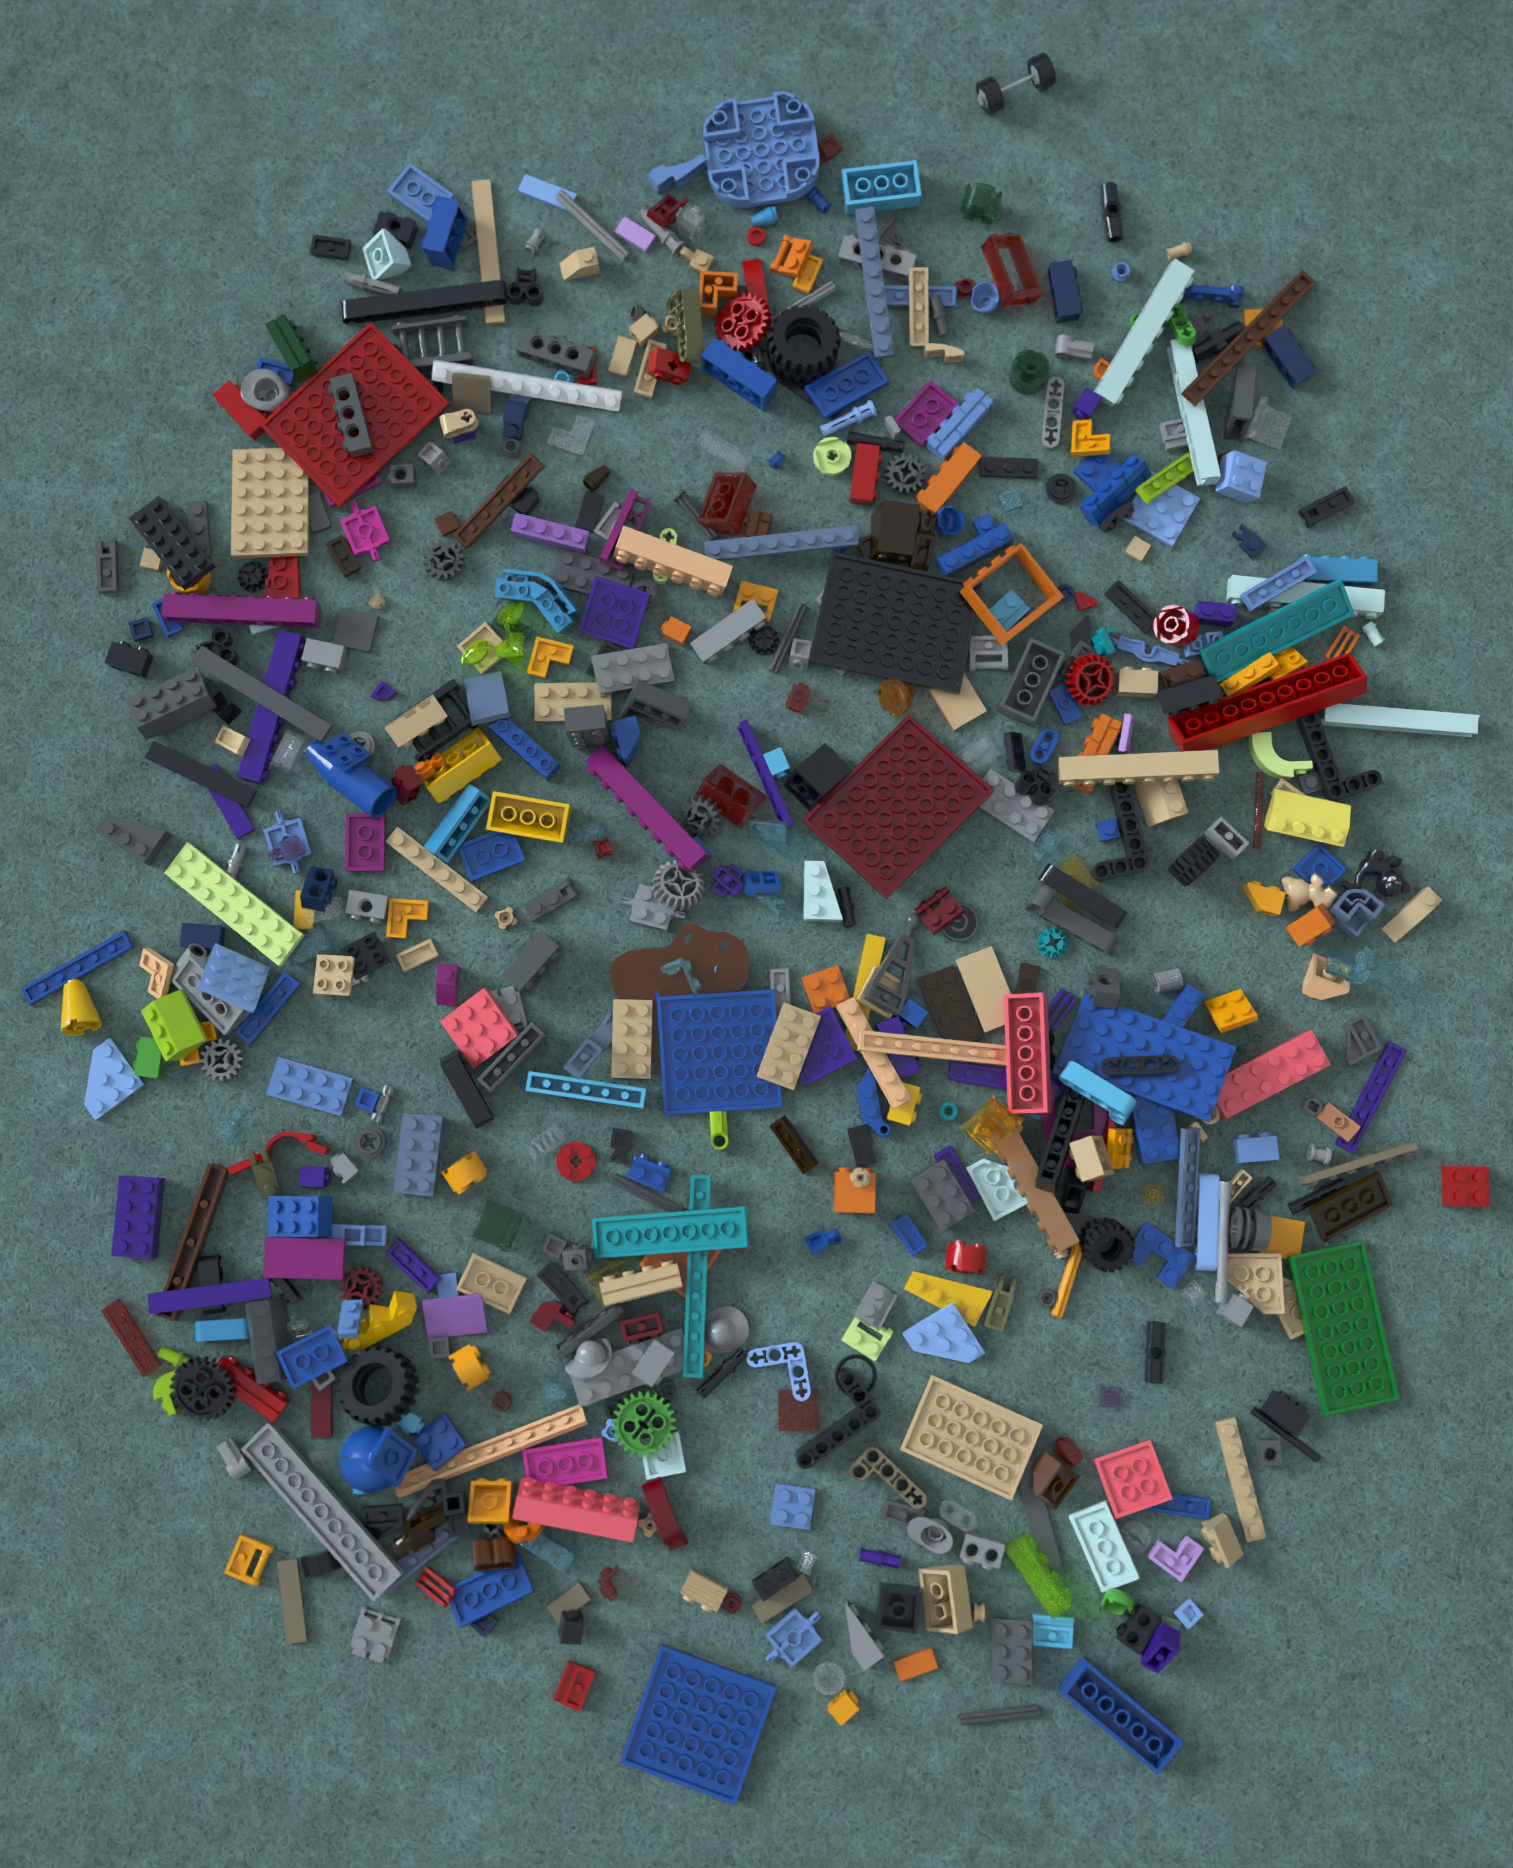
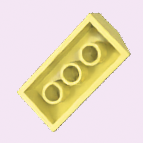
M1274 788L1264 826L1270 831L1344 847L1350 827L1351 805Z

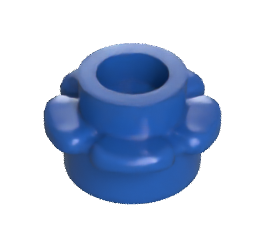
M778 451L768 460L771 464L770 467H779L785 461L783 459L785 454Z

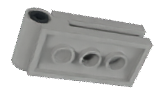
M192 943L174 966L171 981L179 990H184L187 998L225 1036L232 1029L234 1031L237 1030L251 1012L197 989L209 956L206 957V950L202 946Z

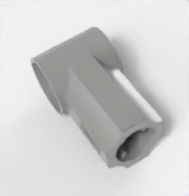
M1059 335L1056 342L1055 357H1066L1067 360L1077 358L1091 361L1094 343L1074 340L1070 335Z
M233 1436L216 1447L227 1464L228 1474L234 1481H237L254 1469L253 1464L250 1465L247 1460L248 1457L242 1453Z

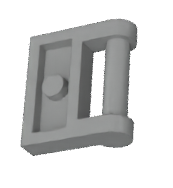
M971 636L969 671H975V669H1001V671H1008V642L1002 646L995 636ZM1001 656V661L976 662L975 657Z

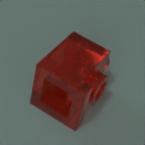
M803 683L793 684L785 708L803 715L811 695L809 686ZM800 693L803 695V697L801 699H797L796 694Z

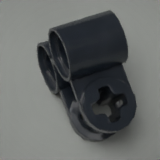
M517 268L516 282L509 284L506 289L510 303L517 306L527 299L531 306L541 305L544 296L542 288L537 284V269L521 270V268ZM515 292L520 293L518 296H512ZM534 293L539 294L537 297H531Z
M217 628L212 632L211 641L201 642L195 646L196 650L203 646L223 659L227 653H231V658L226 661L232 665L238 662L237 653L230 647L233 643V638L223 628ZM222 635H226V639L223 642H219V638Z
M1038 764L1034 772L1026 770L1021 774L1015 783V790L1020 795L1031 794V800L1034 804L1044 806L1054 793V787L1050 781L1055 773H1049L1041 767V764Z

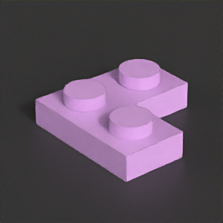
M1186 1535L1175 1552L1157 1540L1147 1557L1182 1582L1204 1548Z

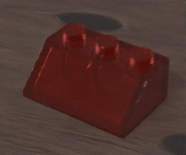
M715 473L696 522L721 534L738 535L757 485L747 473Z
M721 763L702 781L695 794L698 798L704 795L705 800L710 797L712 804L717 803L715 808L721 809L718 814L731 821L732 824L740 829L749 822L767 797Z

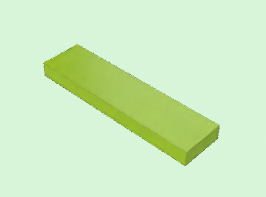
M1189 452L1135 489L1146 504H1149L1194 473Z

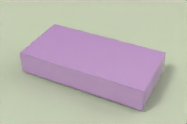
M625 216L614 231V234L645 253L656 239V235Z
M1132 714L1124 715L1118 749L1120 754H1129L1135 722Z

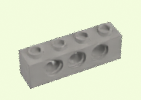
M844 235L838 255V263L862 269L861 255L855 253V251L860 250L857 236ZM879 245L883 275L909 282V268L915 266L917 255L909 250H897L891 245ZM898 260L900 264L894 265L891 261Z

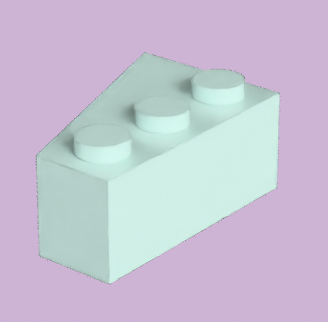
M805 861L803 921L842 922L843 918L825 862Z

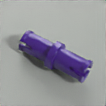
M861 1548L859 1561L874 1563L878 1567L884 1565L899 1569L901 1555L883 1553V1550L878 1552Z

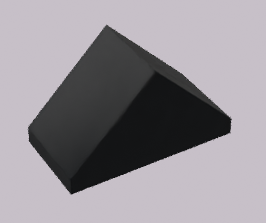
M329 1550L301 1557L305 1577L322 1576L343 1567Z

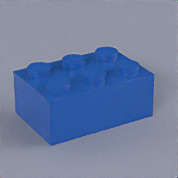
M437 196L436 202L432 206L431 219L427 222L426 235L421 242V247L431 265L449 270L454 269L460 249V242H462L464 236V228L468 223V217L460 201L457 199Z
M269 1196L268 1237L332 1236L333 1196Z

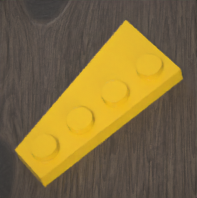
M916 1271L912 1272L904 1287L905 1290L941 1309L954 1302L965 1321L974 1327L993 1292Z

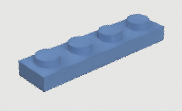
M884 285L887 306H909V286ZM928 286L929 307H931L929 298L939 294L941 295L943 307H955L956 286Z
M1308 556L1245 591L1240 597L1251 612L1315 575L1317 571Z

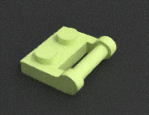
M854 1317L841 1341L876 1361L894 1330L882 1326L877 1331L876 1328L867 1325L883 1335L881 1340H878L857 1327L858 1323L862 1321Z

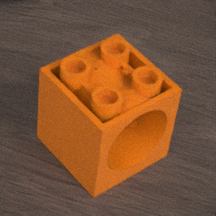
M839 1168L838 1172L834 1171V1212L875 1213L876 1173L871 1172V1168H862L869 1172L870 1182L867 1186H862L861 1188L855 1187L853 1182H851L850 1175L853 1173L851 1168Z

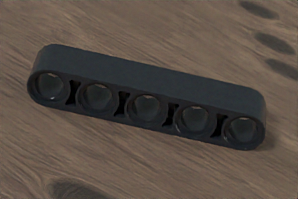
M1050 863L1046 865L1038 878L1042 883L1116 929L1127 914L1119 906Z

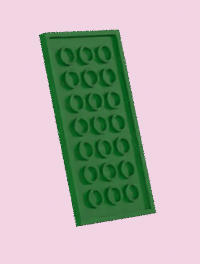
M1361 1240L1287 1256L1322 1415L1329 1416L1400 1400L1365 1241Z

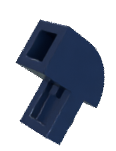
M517 394L510 396L502 420L504 421L502 437L516 439L517 441L522 440L524 423L529 416L531 398Z

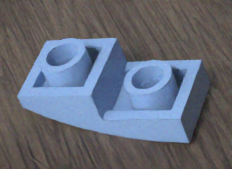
M1209 632L1198 636L1196 641L1183 647L1185 657L1199 656L1198 649L1222 638L1223 632Z

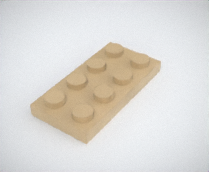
M534 683L535 722H565L564 708L604 705L608 720L612 721V693L599 695L596 683Z
M613 999L611 1078L651 1079L653 1000Z
M783 1002L756 1077L794 1090L821 1016Z

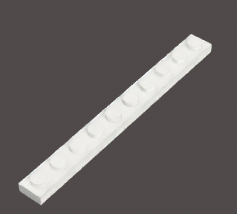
M439 360L433 361V381L452 384L453 372L491 376V390L620 411L622 391Z

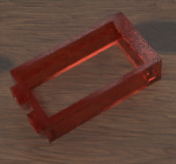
M993 234L987 237L986 242L981 248L1004 307L1035 303L1044 293L1021 234ZM1008 248L1024 289L1014 290L998 249Z

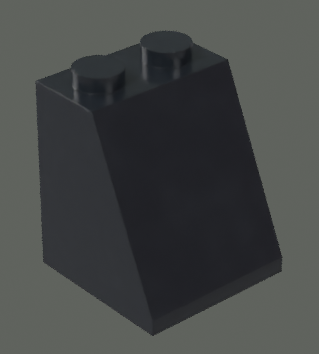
M824 743L794 769L784 787L810 812L852 769L832 748Z

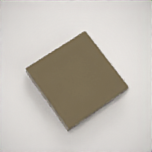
M453 372V410L470 409L473 412L491 414V376Z

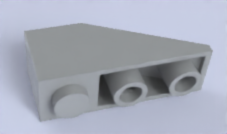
M846 1602L845 1608L852 1654L862 1669L866 1671L884 1657L882 1651L884 1646L878 1638L874 1640L869 1635L872 1629L866 1621L862 1624L857 1618L860 1612L856 1606L852 1604L849 1607V1603Z

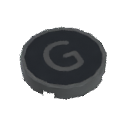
M959 903L965 913L941 931L946 938L962 942L975 934L979 920L972 907Z

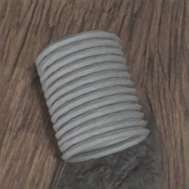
M1178 968L1153 974V981L1158 983L1157 988L1155 987L1158 994L1183 988V978Z

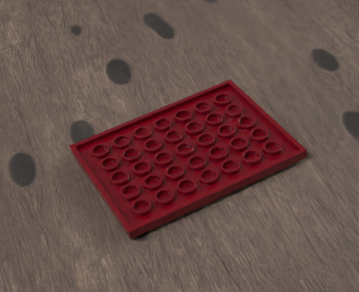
M909 714L802 819V823L887 900L994 793V789Z

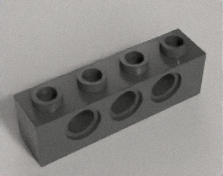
M523 329L516 347L519 357L588 379L597 359L594 350L588 346L583 345L581 347L569 340H558L553 335L545 336L533 329H530V331ZM538 345H543L542 348L536 349ZM556 350H561L560 353L553 354ZM575 355L578 356L577 359L571 360V357Z
M349 373L329 378L331 385L328 386L330 396L335 398L336 403L333 404L335 415H339L341 421L338 422L340 433H344L345 440L342 442L345 452H349L351 457L374 452L353 374ZM345 394L350 395L347 400H345V401H342V400H341V397H342L343 395H345ZM348 413H354L353 418L346 419ZM353 431H359L357 437H350Z

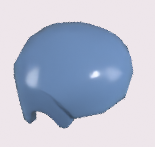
M980 282L973 288L971 304L976 312L986 314L991 313L997 308L1000 298L996 286L990 282ZM983 300H986L985 303L981 306V302Z

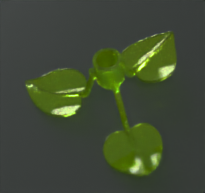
M523 601L513 602L499 612L497 622L500 625L505 624L508 637L494 648L488 645L486 639L472 642L463 652L461 664L475 665L480 663L487 656L488 650L494 651L498 657L506 658L513 666L519 664L524 657L525 638L522 633L511 634L509 624H515L520 620L524 613L525 603Z

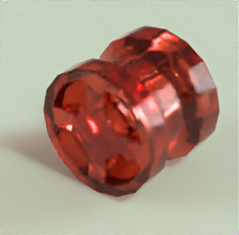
M608 837L604 838L603 841H593L598 860L602 859L603 856H613Z

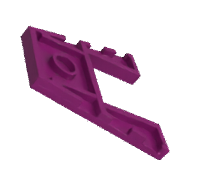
M1051 1089L1052 1113L1040 1114L1047 1143L1055 1122V1089ZM1093 1102L1092 1129H1076L1072 1142L1089 1136H1102L1109 1111ZM1069 1151L1063 1169L1077 1167Z

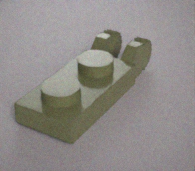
M261 1148L263 1160L257 1161L254 1150H250L251 1167L262 1200L268 1199L269 1196L282 1195L281 1186L267 1148Z
M1003 1273L1000 1274L997 1287L994 1289L983 1324L984 1327L1001 1333L1004 1331L1017 1284V1278L1013 1277L1010 1281L1008 1292L1003 1291L1002 1287L1006 1279V1274Z

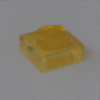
M1143 1184L1142 1204L1163 1205L1164 1185Z

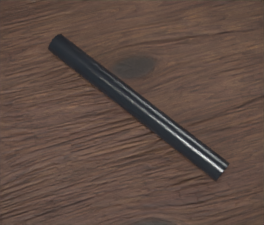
M1256 1407L1252 1408L1250 1414L1314 1462L1318 1461L1320 1455Z

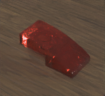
M833 133L817 141L820 165L831 160L843 149Z

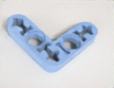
M793 1342L751 1350L747 1354V1362L753 1368L788 1363L794 1398L798 1401H806L810 1397L811 1390L804 1349L801 1344ZM793 1346L801 1350L798 1353V1357L789 1354L787 1355L788 1359L784 1360L782 1348L786 1347V1352L791 1351ZM774 1349L779 1350L781 1353V1357L777 1361H773L769 1357L770 1352ZM762 1351H767L768 1363H764V1359L758 1360V1364L750 1361L753 1353H757V1356H764ZM796 1366L804 1369V1374L800 1378L795 1377L792 1373L793 1368ZM806 1379V1383H802L803 1389H807L808 1393H805L804 1397L801 1398L799 1394L796 1395L799 1385H794V1381Z

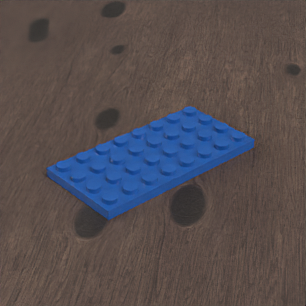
M1084 993L1057 1067L1065 1069L1069 1061H1073L1124 1092L1210 1122L1237 1047L1117 1005L1116 1009L1092 1006V998ZM1174 1055L1180 1062L1179 1070L1175 1074L1110 1077L1104 1075L1100 1067L1101 1062L1108 1057ZM1162 1059L1158 1060L1159 1070H1163L1162 1066H1168L1172 1070L1173 1066L1177 1065L1172 1060H1168L1167 1064H1162ZM1148 1060L1145 1062L1144 1067L1152 1071L1156 1068V1063L1153 1060ZM1117 1061L1118 1065L1116 1066L1112 1065L1111 1062L1104 1066L1108 1072H1112V1068H1119L1118 1072H1122L1121 1061ZM1127 1061L1124 1064V1068L1127 1071H1133L1136 1068V1064L1133 1061Z

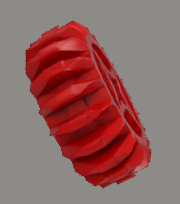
M1090 653L1086 657L1081 655L1079 656L1080 661L1073 660L1075 666H1068L1072 671L1065 674L1067 677H1070L1069 680L1065 681V684L1070 685L1066 690L1072 692L1070 697L1076 698L1078 703L1082 702L1086 706L1088 704L1095 706L1096 702L1101 704L1102 698L1109 699L1107 693H1114L1111 686H1116L1113 679H1116L1117 676L1112 675V673L1116 669L1110 667L1111 661H1106L1104 656L1100 657L1099 654L1092 655ZM1095 664L1088 672L1082 671L1085 667ZM1086 676L1091 677V679H1093V681L1096 683H1092ZM1079 677L1081 678V686H1080V687H1079ZM1093 688H1099L1097 692L1091 695H1087L1088 692H1091Z

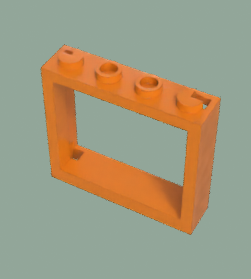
M1022 542L1016 547L1012 545L1004 551L1006 553L1005 556L1001 557L999 555L991 561L992 566L989 568L984 566L977 572L979 576L975 579L971 576L963 583L965 587L959 591L1002 646L1064 597ZM1015 557L1048 600L1006 632L973 588L1011 558Z

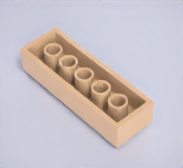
M626 526L622 527L613 557L620 563L627 564L628 562L634 564V567L639 570L647 569L653 571L652 573L656 576H667L675 583L681 584L683 582L688 584L691 589H702L713 597L722 595L733 568L732 565Z

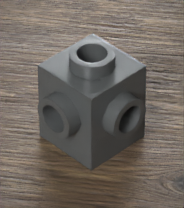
M576 1242L571 1246H567L562 1251L564 1271L575 1270L577 1273L585 1272L594 1262L593 1250L591 1251L590 1244L584 1245L583 1242Z

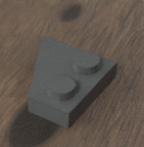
M1364 1014L1344 1023L1347 1066H1351L1383 1049Z

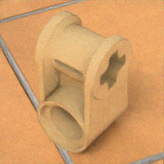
M470 409L446 413L439 417L445 438H453L460 434L472 432L478 427V420Z

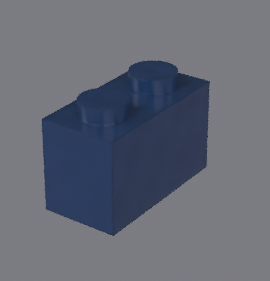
M182 923L180 947L187 949L190 944L195 943L202 946L206 953H211L215 943L224 947L225 927L221 925Z

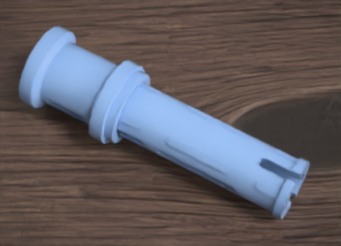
M868 400L866 404L858 408L853 407L851 412L819 426L823 436L826 437L855 422L860 424L862 420L870 416H877L876 409L872 401Z

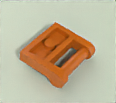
M783 235L782 245L769 270L779 275L800 278L814 244L811 240ZM791 246V250L787 256L784 266H780L787 252L788 247Z

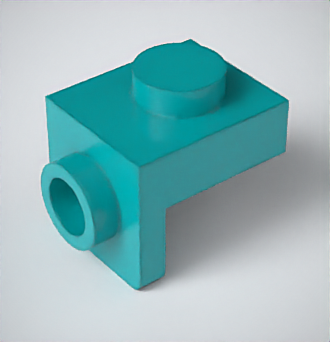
M1105 626L1096 631L1097 635L1091 637L1096 653L1100 657H1105L1116 651L1108 633L1116 630L1114 626L1109 629Z

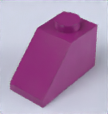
M438 964L436 1004L456 1006L461 967Z

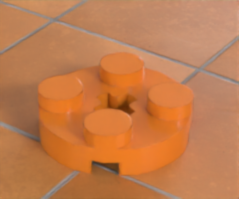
M514 1509L510 1512L509 1524H503L507 1537L517 1544H522L521 1541L527 1540L531 1542L535 1540L544 1529V1525L527 1522L526 1526L522 1525L520 1527L524 1521L512 1519Z

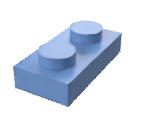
M342 1300L337 1331L338 1338H359L364 1306L363 1300Z

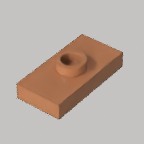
M1329 1102L1316 1116L1320 1122L1348 1143L1361 1128V1126Z

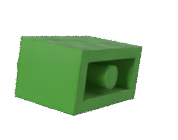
M140 1036V1040L136 1044L137 1060L133 1063L134 1076L163 1079L165 1060L155 1039Z

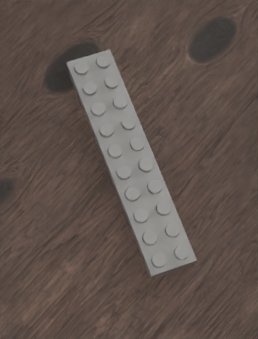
M268 1422L241 1448V1451L373 1602L404 1573L273 1422Z

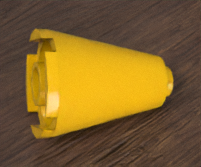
M79 979L69 980L64 985L61 1032L64 1031V1034L69 1036L84 1035V1030L93 1028V1032L101 1028L102 1021L84 982Z

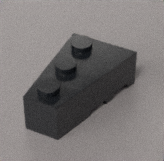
M1216 673L1158 690L1163 714L1168 713L1169 716L1179 714L1180 709L1187 708L1188 711L1199 708L1200 703L1206 702L1207 705L1219 702L1218 698L1222 697Z

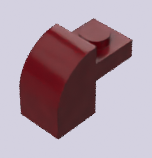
M556 1300L545 1302L539 1306L529 1320L530 1323L544 1332L548 1331L555 1319L570 1329L574 1327L577 1321L574 1319L575 1315L567 1310L562 1312L561 1309L564 1304Z

